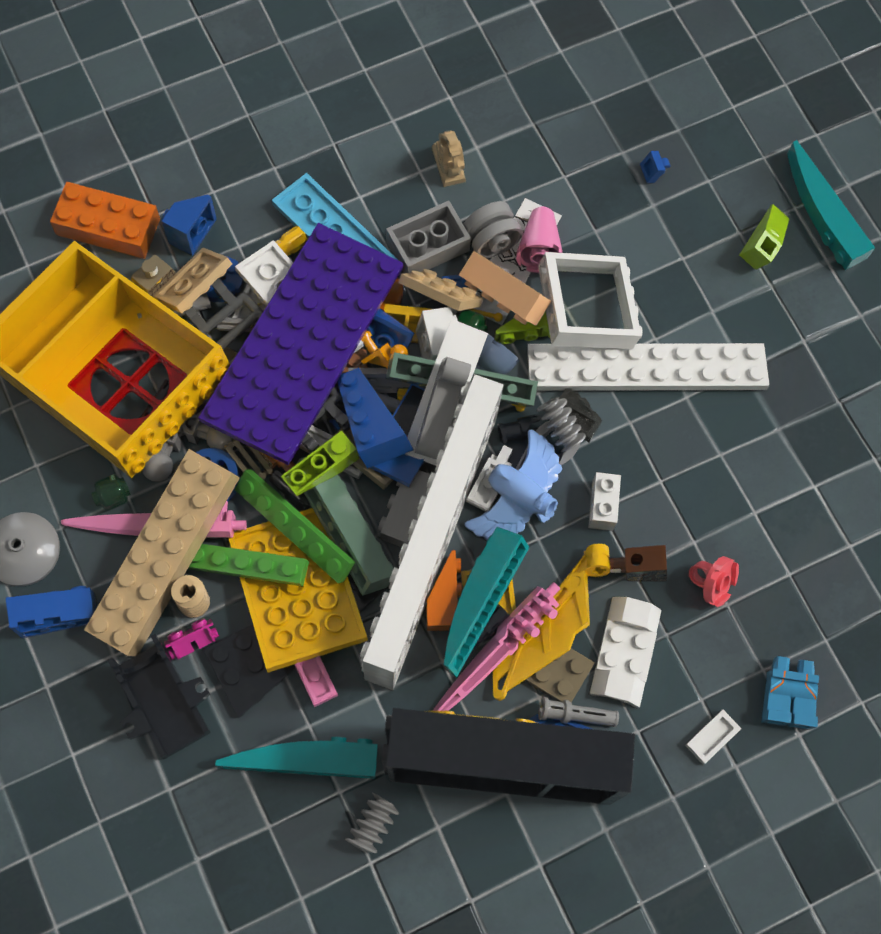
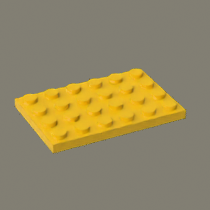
M313 508L300 512L329 538ZM269 521L249 527L246 530L236 531L233 538H228L231 548L304 558L309 561L303 586L240 577L267 673L368 641L348 577L344 582L338 584Z

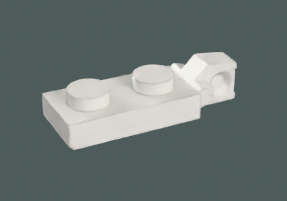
M504 445L498 457L492 454L491 458H488L466 502L485 512L490 510L498 493L491 487L488 481L489 476L498 464L512 466L508 460L513 449Z

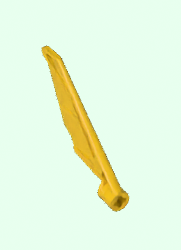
M592 544L586 548L583 557L560 584V590L553 596L559 604L557 608H554L558 612L557 616L551 619L544 614L541 617L544 623L541 626L538 623L534 624L540 630L539 635L532 637L526 632L523 635L526 639L524 644L519 641L518 649L511 656L508 655L493 670V696L496 700H503L509 690L571 649L576 634L590 626L588 576L602 577L610 573L608 546ZM507 675L502 690H499L498 681Z

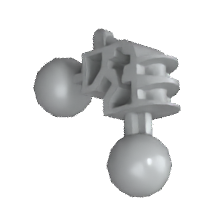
M197 408L196 413L188 418L180 426L179 431L163 444L160 452L153 455L146 462L142 473L146 478L155 482L167 479L173 469L170 454L172 450L180 452L183 444L179 437L186 435L191 443L197 444L199 438L207 440L210 448H217L225 451L223 447L234 438L199 422L198 417L203 409L198 412Z

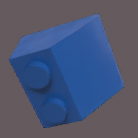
M203 195L175 202L170 209L164 212L161 222L168 244L193 256L217 220L212 197Z

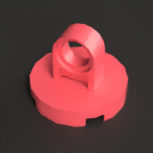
M723 556L718 558L714 564L699 561L689 569L691 581L703 588V598L706 603L720 607L730 598L731 594L727 592L731 585L736 586L739 575V565L733 562V559ZM698 568L705 572L706 579L699 576Z

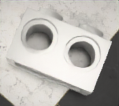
M596 472L592 481L588 528L614 530L618 521L621 475Z

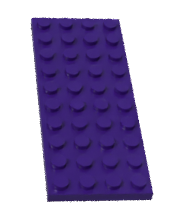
M318 223L198 417L199 422L289 465L403 269V262Z

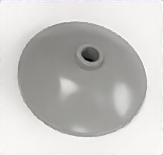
M20 512L2 518L0 520V582L10 586L22 587L32 585L45 578L55 567L60 554V541L54 527L45 518L34 513ZM16 541H21V545L18 548H13Z

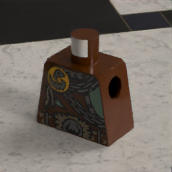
M666 545L625 548V557L610 558V572H626V581H667Z

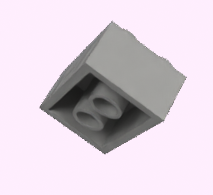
M446 201L386 228V242L393 255L403 262L402 271L404 273H411L413 270L422 272L424 269L429 270L470 251L471 237L450 201Z

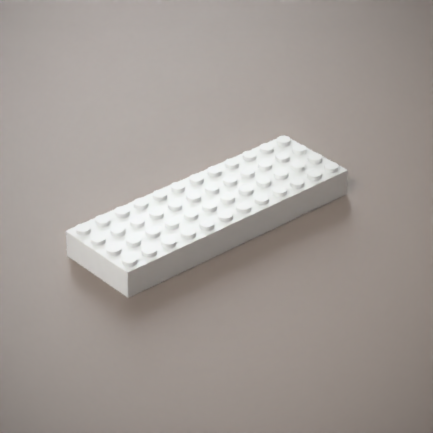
M474 375L472 382H466L462 394V402L457 405L453 417L455 418L452 427L449 426L445 436V450L440 449L436 459V473L431 472L426 486L428 487L426 491L427 497L422 496L417 509L418 520L413 519L408 531L409 543H404L401 548L398 564L400 566L399 568L394 567L389 580L390 592H384L380 602V618L375 616L370 628L371 641L370 643L365 641L360 654V662H362L361 671L364 672V679L366 681L394 690L425 609L427 599L433 588L495 425L504 386L501 383L478 375Z

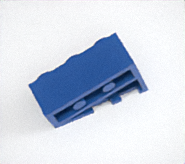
M76 586L71 588V590L5 598L9 628L22 639L85 626L97 608L95 593L90 587L87 588L86 586Z

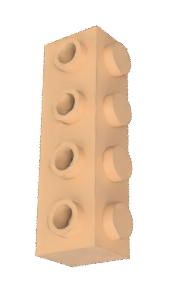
M473 251L459 276L466 280L464 284L475 291L479 288L482 290L480 294L482 297L490 302H493L495 299L499 302L497 304L498 308L508 314L510 311L516 313L513 318L524 325L530 322L536 326L552 302L475 251Z

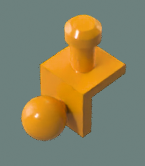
M366 331L361 339L370 353L361 360L363 365L369 362L388 369L389 358L392 353L408 355L407 348L401 344H396L391 348L386 343L377 348L371 338L372 334L370 331Z

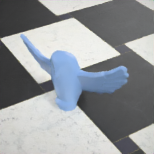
M528 430L527 455L519 470L509 465L498 464L491 472L488 481L491 487L501 495L500 498L483 515L465 522V527L477 537H484L485 540H488L496 527L518 534V532H522L525 529V523L529 522L533 514H536L542 523H545L550 517L554 516L558 502L547 492L552 488V483L558 480V474L562 471V466L559 464V456L555 453L554 446L548 443L544 436L539 435L534 430Z

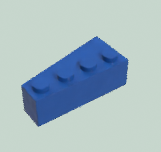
M356 368L341 374L337 382L357 452L366 467L370 468L413 451L414 449L406 434L362 371Z

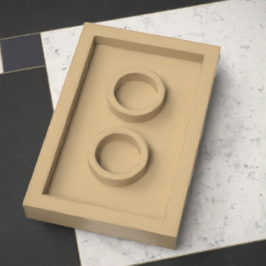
M202 248L153 297L166 307L182 314L190 309L193 302L200 295L206 293L210 286L227 272L232 263L228 257Z
M424 269L422 272L413 270L411 273H404L400 276L398 283L457 311L481 307L483 298L476 295L475 290L466 287L460 288L451 279L436 277L437 273L428 269Z

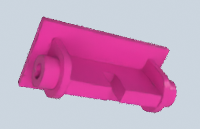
M202 618L192 623L191 629L185 632L177 630L167 636L168 640L164 641L166 648L172 647V649L168 650L172 660L175 658L179 660L194 652L191 645L193 641H196L199 649L216 641L215 638L219 637L216 628L210 630L209 627L213 625L211 619L206 621L205 618Z

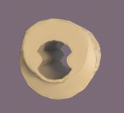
M192 575L179 577L174 582L171 588V595L179 610L190 618L202 616L210 606V597L203 583Z

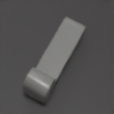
M445 357L442 360L417 439L415 453L437 459L440 449H444L445 436L449 426H451L461 389L468 380L471 364L450 357Z

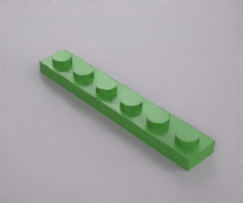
M252 469L245 470L235 491L338 584L344 582L355 561Z
M202 544L188 569L303 586L309 561L304 558Z

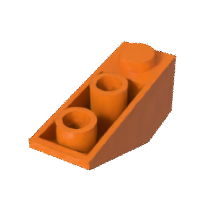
M456 550L451 551L427 599V631H449L458 605L457 598H460L462 593V583H457V573H461V558H456Z

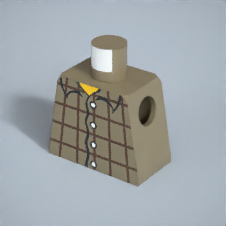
M153 255L150 259L145 260L142 266L132 275L131 282L153 297L176 272L157 255Z

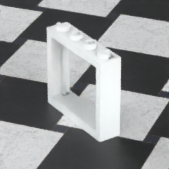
M555 252L544 253L538 269L543 296L552 301L546 310L552 346L633 349L642 337V327L639 326L638 307L635 306L634 288L630 283V269L627 267L625 257ZM558 271L613 274L624 329L567 326Z

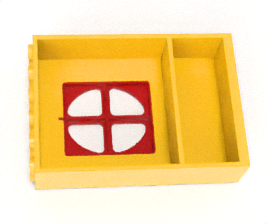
M73 241L0 314V376L130 478L136 473L141 472L146 462L153 455L159 453L163 444L179 431L180 426L188 418L196 413L197 408L204 400L212 396L230 367V363L219 344L76 241ZM138 313H141V318H138ZM126 350L142 351L150 355L131 376H126L107 361L108 358L114 353ZM157 363H162L169 375V390L163 400H158L139 386V381ZM97 369H103L122 384L116 393L102 406L96 404L91 392L92 376ZM130 392L135 393L153 407L150 414L136 419H121L110 415L111 410Z

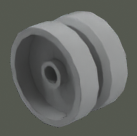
M497 201L482 206L474 211L463 223L471 237L474 251L485 258H492L506 252L517 244L523 236V230L517 220L513 219L514 214L506 202Z

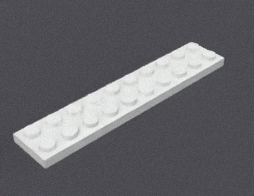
M764 343L636 344L633 349L552 346V344H528L527 346L529 380L538 381L537 391L767 390L769 387Z

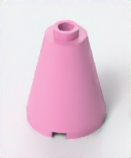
M544 206L535 208L531 212L516 252L518 265L521 266L523 264L527 267V271L539 273L538 265L545 252L563 253L554 212Z

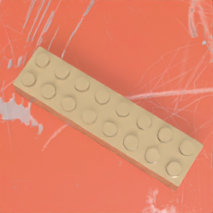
M188 449L84 630L127 656L139 655L172 597L171 588L174 582L186 573L237 484L239 477Z

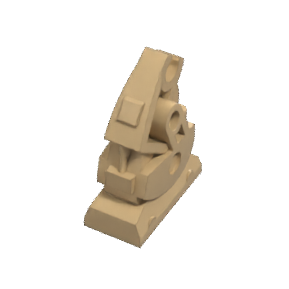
M445 131L439 134V141L432 145V151L443 186L447 187L464 183L466 179L463 171L465 164L461 143L458 141L455 131Z

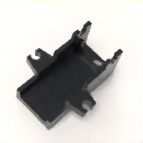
M153 634L150 637L155 646L120 665L113 658L107 661L114 670L118 682L122 685L130 703L135 709L120 722L124 729L127 725L134 724L133 732L126 733L127 737L131 740L149 734L160 756L166 759L211 733L197 708L210 695V692L207 688L201 693L196 691L199 684H204L201 677L183 682L163 643L156 634Z

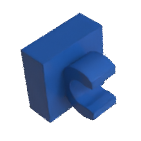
M650 151L640 163L647 183H655L665 173V168L671 167L668 158H661L659 151Z

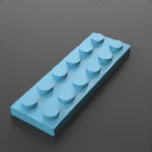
M307 173L272 199V205L294 226H299L307 238L310 237L316 225L320 223L398 260Z

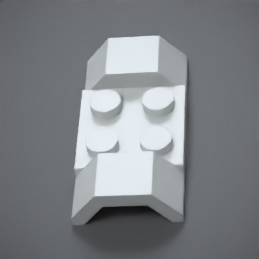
M612 597L589 695L609 697L640 708L661 610L652 603L629 597Z

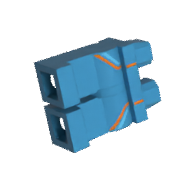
M776 656L771 670L766 674L767 681L761 722L808 730L817 728L816 701L819 675H814V662L799 660L797 672L789 671L790 658Z

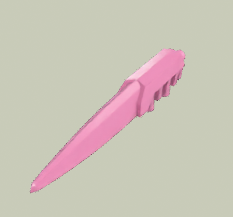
M226 501L206 538H233L235 530L247 529L246 520H236L233 510L227 511L228 502ZM151 513L63 519L61 524L85 530L139 536Z
M553 582L546 590L537 586L510 616L498 626L496 635L459 675L433 711H449L459 703L508 655L511 656L518 649L519 641L524 644L526 639L523 635L526 632L532 637L539 635L540 630L534 624L538 623L541 626L544 623L541 619L544 614L551 619H554L558 614L554 608H557L559 604L553 598L560 590L556 583Z

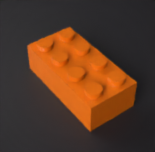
M66 181L50 223L57 236L145 259L159 224L160 216L156 205Z

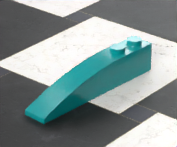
M797 140L794 141L787 155L799 196L823 243L833 252L835 260L847 270L868 259L875 247Z
M496 527L493 534L489 536L481 555L475 560L474 567L463 588L455 610L447 641L444 666L452 676L457 677L530 548L520 534Z
M331 737V741H298L275 744L218 759L215 766L218 769L376 779L378 744H373L371 739H357V743L347 742V738Z

